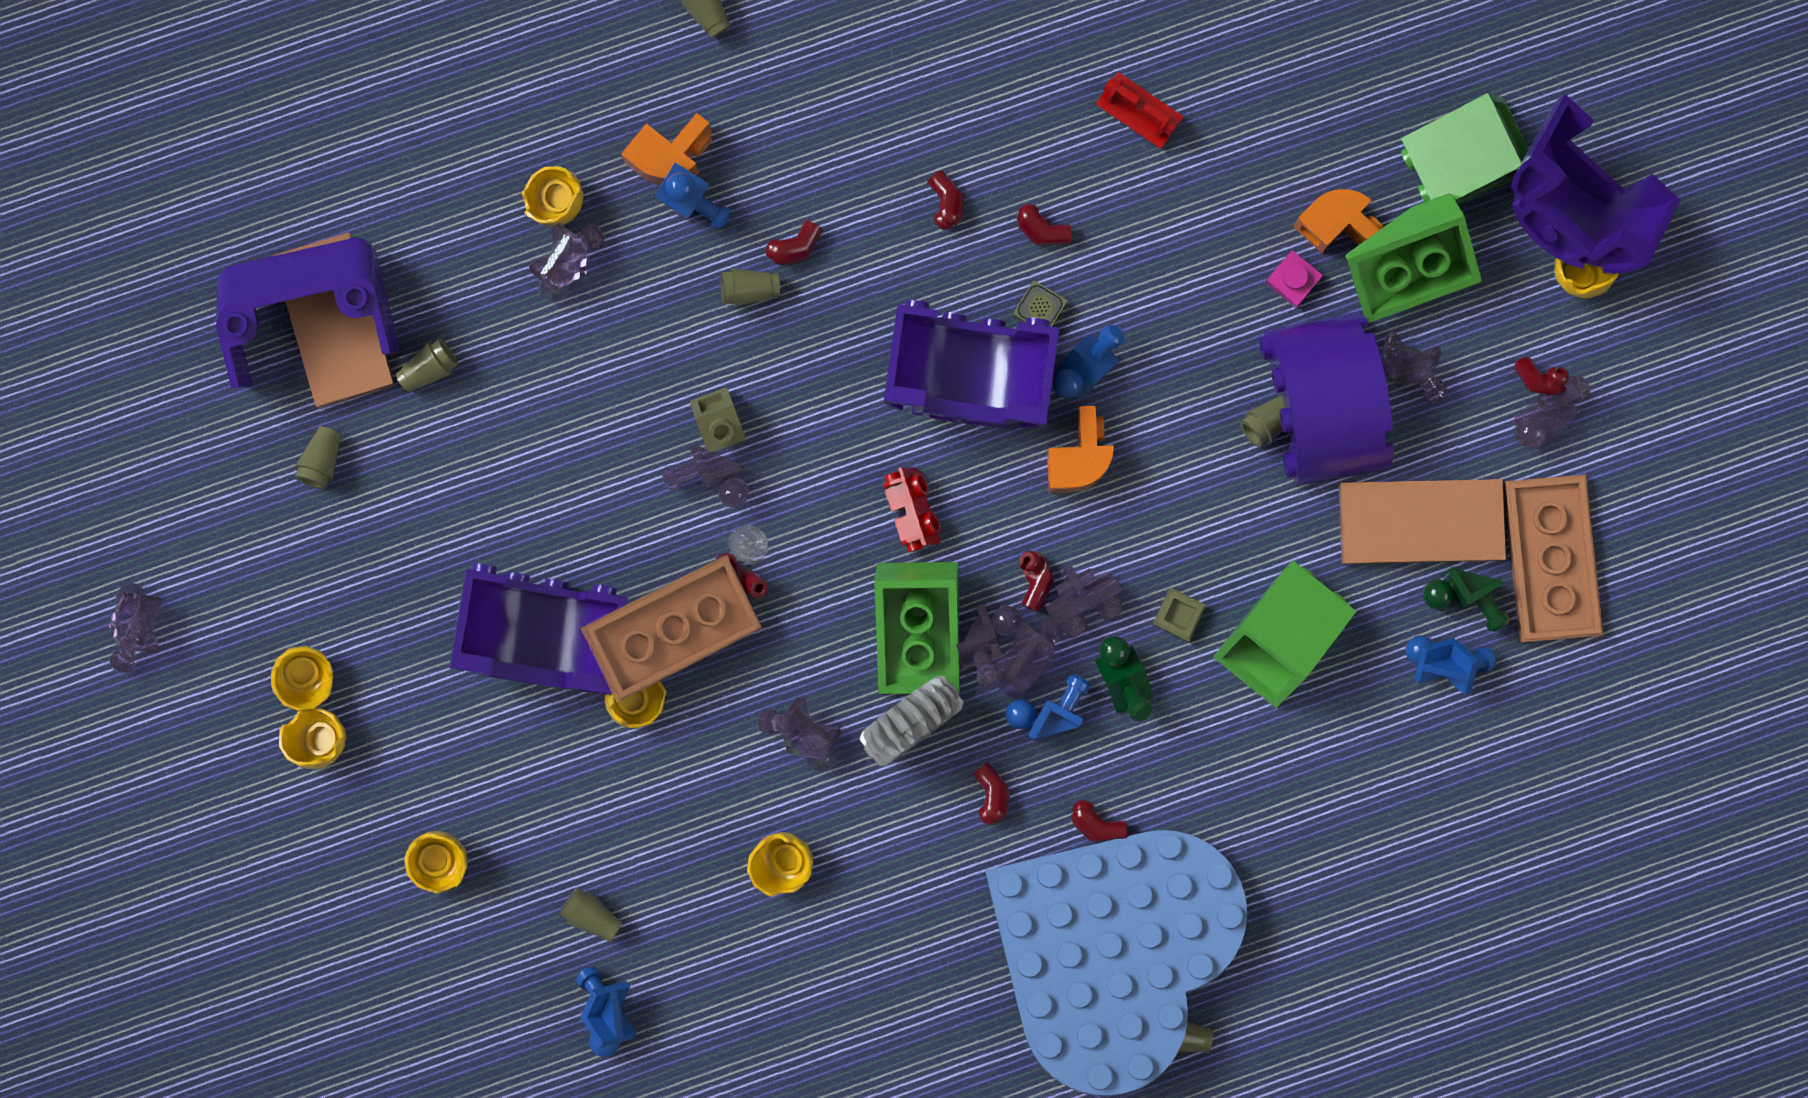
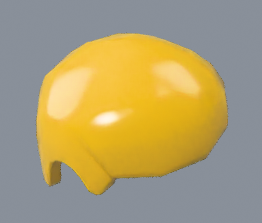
M561 166L543 167L531 175L525 189L522 191L526 208L524 213L527 217L546 227L563 226L571 222L581 211L583 204V191L580 181L573 172Z
M1558 258L1554 261L1556 281L1568 294L1577 298L1589 299L1604 294L1619 275V273H1603V267L1585 264L1584 268L1581 269Z
M306 645L292 647L275 660L271 672V687L273 693L283 706L296 711L311 710L318 707L331 694L333 669L331 663L321 651Z
M658 681L619 702H616L613 694H604V702L607 711L617 724L627 728L638 729L652 724L662 713L667 692L661 681Z
M315 708L298 711L297 715L288 724L281 726L279 748L288 761L304 769L318 770L329 766L340 756L345 748L347 739L346 729L338 716L325 709Z
M442 831L427 832L417 837L410 843L404 859L407 876L417 888L436 894L458 887L468 867L464 846L457 837Z
M774 833L764 837L751 852L748 859L747 872L753 886L767 896L774 897L782 893H794L809 880L812 874L814 858L805 841L791 833Z

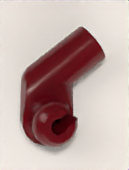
M939 170L927 181V184L941 199L940 211L934 215V222L941 230L948 231L954 225H958L963 218L964 196L944 171Z
M1025 204L1021 206L1017 216L1018 227L1032 243L1036 245L1071 244L1070 224L1049 225L1039 213V208L1036 205Z
M806 220L796 238L772 239L766 246V255L774 263L783 266L803 262L808 258L823 229L817 224Z
M1523 357L1515 363L1514 369L1526 388L1532 393L1559 395L1568 387L1567 382L1570 376L1568 371L1562 367H1559L1558 370L1555 366L1551 367L1548 373L1545 374L1540 372L1530 357Z
M1026 551L1020 556L1019 566L1030 586L1021 605L1039 613L1053 585L1054 576L1046 558L1041 553Z
M723 553L716 558L728 556L744 591L751 596L761 598L767 593V582L747 566L737 563L735 555Z
M987 762L972 775L986 791L984 806L979 809V817L983 823L994 825L997 821H1003L1008 814L1010 790L989 762Z
M1080 800L1073 805V813L1071 815L1073 825L1089 841L1106 842L1114 839H1127L1126 821H1103L1094 812L1093 803L1087 800Z

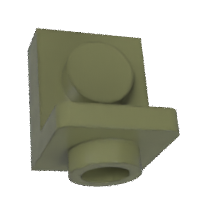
M727 387L690 400L696 423L708 452L712 453L745 440V434Z

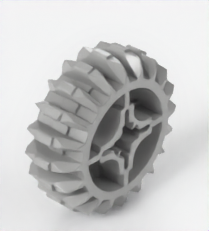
M936 676L893 706L861 733L859 740L865 747L864 750L879 766H887L941 727L962 709L964 702L958 695V690L952 683H949L945 676Z

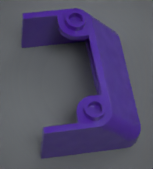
M350 238L232 265L221 272L217 281L216 328L231 389L253 386L243 344L253 340L258 332L259 322L255 308L326 291H334L337 306L343 314L352 318L373 315L382 355L401 352L377 252L371 243L364 239Z

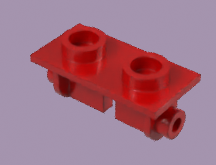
M1119 72L1114 78L1111 77L1103 89V94L1095 103L1099 108L1159 149L1163 147L1184 117Z
M901 467L898 469L899 471L885 475L886 483L883 484V488L891 512L905 508L907 513L905 516L894 519L901 545L906 546L908 553L923 549V546L941 544L938 535L941 530L940 523L936 514L930 509L926 497L928 495V485L924 476L918 472V468Z

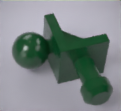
M1453 566L1440 574L1443 580H1432L1424 587L1423 599L1430 608L1444 609L1451 604L1454 596L1461 608L1476 601L1488 621L1485 625L1489 631L1496 632L1509 624L1510 617L1506 611L1503 613L1500 611L1490 592L1503 585L1500 578L1494 579L1458 570Z
M1118 636L1106 638L1099 649L1101 658L1095 660V663L1108 688L1116 713L1127 709L1132 720L1137 722L1144 721L1153 713V706L1149 700L1154 698L1146 671L1132 645L1129 646L1123 638Z

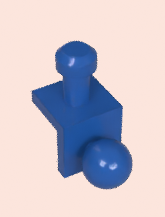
M674 162L653 196L678 212L677 215L683 219L689 218L693 210L697 211L711 220L710 225L716 229L723 228L731 215L730 209L722 204L719 207L702 196L709 185L707 182Z
M1106 325L1099 333V340L1091 333L1072 349L1053 372L1055 376L1053 388L1058 396L1065 399L1077 396L1082 401L1101 378L1118 364L1120 359L1111 350L1119 348L1124 342V336L1117 326Z
M1418 635L1408 641L1405 649L1408 660L1417 665L1414 680L1418 684L1445 677L1464 695L1471 693L1477 670L1480 672L1491 671L1496 664V656L1490 648H1478L1472 654L1455 638L1434 643L1429 637Z
M1076 674L1070 675L1066 681V684L1069 686L1058 705L1047 699L1039 715L1036 716V710L1031 702L1025 699H1016L1006 708V720L1016 729H1026L1031 726L1032 728L1027 737L1033 741L1078 728L1083 719L1073 714V711L1082 694H1088L1091 688L1090 683Z
M586 967L578 973L576 979L579 987L582 990H587L590 994L580 1018L591 1033L589 1045L592 1052L600 1057H609L616 1053L620 1042L634 1039L637 1034L621 1010L630 986L626 981L604 986L601 982L602 975L596 967Z

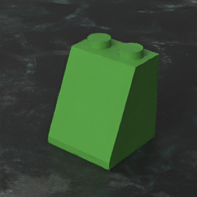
M1486 93L1401 138L1405 146L1401 150L1403 159L1411 171H1417L1422 181L1418 189L1424 202L1451 193L1457 205L1509 183L1513 181L1515 173L1529 150L1505 98L1491 93Z
M1292 560L1227 638L1213 658L1272 706L1277 708L1307 678L1357 611L1349 606L1341 595L1332 592L1319 582L1310 570L1301 567Z

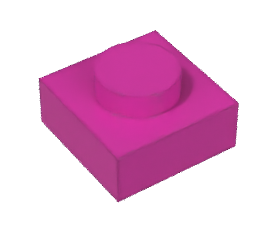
M1292 250L1266 280L1265 284L1296 309L1323 275Z

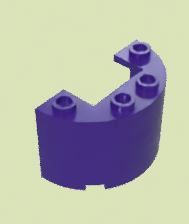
M1564 94L1550 109L1515 173L1511 185L1515 201L1512 204L1514 213L1522 228L1536 244L1565 263L1581 269L1584 268L1585 264L1603 267V273H1625L1641 269L1649 265L1681 200L1653 174L1626 190L1622 188L1570 140L1592 126L1594 120Z
M906 300L905 305L897 304L884 403L896 410H903V405L913 406V415L959 424L1009 428L1013 421L1021 422V428H1038L1046 425L1059 328L1050 327V321L1041 318H1026V323L1019 322L1015 329L1007 328L1006 322L998 319L986 318L982 320V324L966 321L967 316L957 313H943L942 318L937 317L938 310L929 309L930 304L924 301Z
M1361 312L1266 329L1263 331L1264 336L1259 337L1262 359H1269L1274 390L1276 393L1282 392L1285 408L1280 409L1281 426L1284 433L1290 432L1292 443L1287 447L1288 453L1283 454V464L1287 478L1293 477L1295 487L1386 470L1392 466L1394 445L1392 442L1386 443L1385 437L1390 430H1393V422L1384 368L1374 334L1364 333L1362 327L1368 326V320Z
M473 563L472 570H465L449 664L450 669L463 672L464 670L471 671V674L567 690L579 689L583 692L612 695L580 628L626 605L628 597L617 596V588L593 584L592 591L579 592L569 590L570 583L560 580L545 579V585L529 583V575L506 572L505 576L496 574V566Z

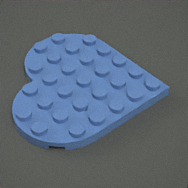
M1156 830L1127 836V839H1114L985 870L1025 1037L1032 1054L1042 1068L1051 1077L1074 1091L1101 1097L1128 1094L1156 1080L1172 1063L1182 1045L1188 1019L1186 993L1202 988L1215 980L1228 967L1241 946L1247 923V904L1241 881L1229 861L1216 848L1198 837L1178 831Z

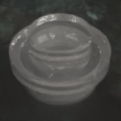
M744 525L735 529L728 538V547L732 554L745 563H758L762 561L767 553V537L762 530L753 525Z

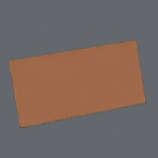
M348 232L272 256L350 239L352 235ZM333 290L285 301L315 406L318 409L395 386L387 355H382L373 315L352 318L343 314L337 306Z
M1586 475L1505 481L1503 489L1520 643L1602 636L1603 627Z
M1502 479L1350 482L1339 484L1342 564L1506 560Z
M725 555L606 614L580 629L616 702H619L762 629V626L728 556Z

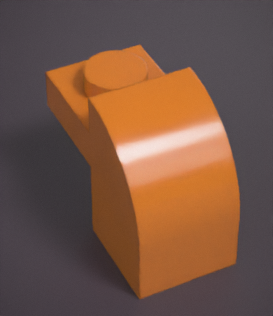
M696 113L673 142L670 143L646 123L624 149L621 156L625 164L641 177L660 186L674 162L694 175L699 173L696 163L690 158L693 154L698 157L706 150L712 140L709 137L712 130L709 122Z
M1338 189L1323 194L1298 217L1293 225L1321 254L1343 232L1360 245L1384 226L1373 216L1367 218L1362 214L1372 200L1360 192L1349 189Z
M1079 406L1077 412L1079 447L1048 448L1049 493L1078 492L1095 485L1106 473L1113 457L1114 445L1097 446V441H1104L1103 416L1096 417V406Z

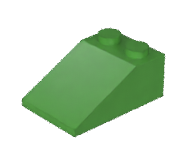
M1451 193L1409 208L1345 255L1362 313L1367 318L1368 323L1482 282L1465 217Z
M958 562L877 563L874 587L879 694H911L936 676H945L949 683H952L960 693Z

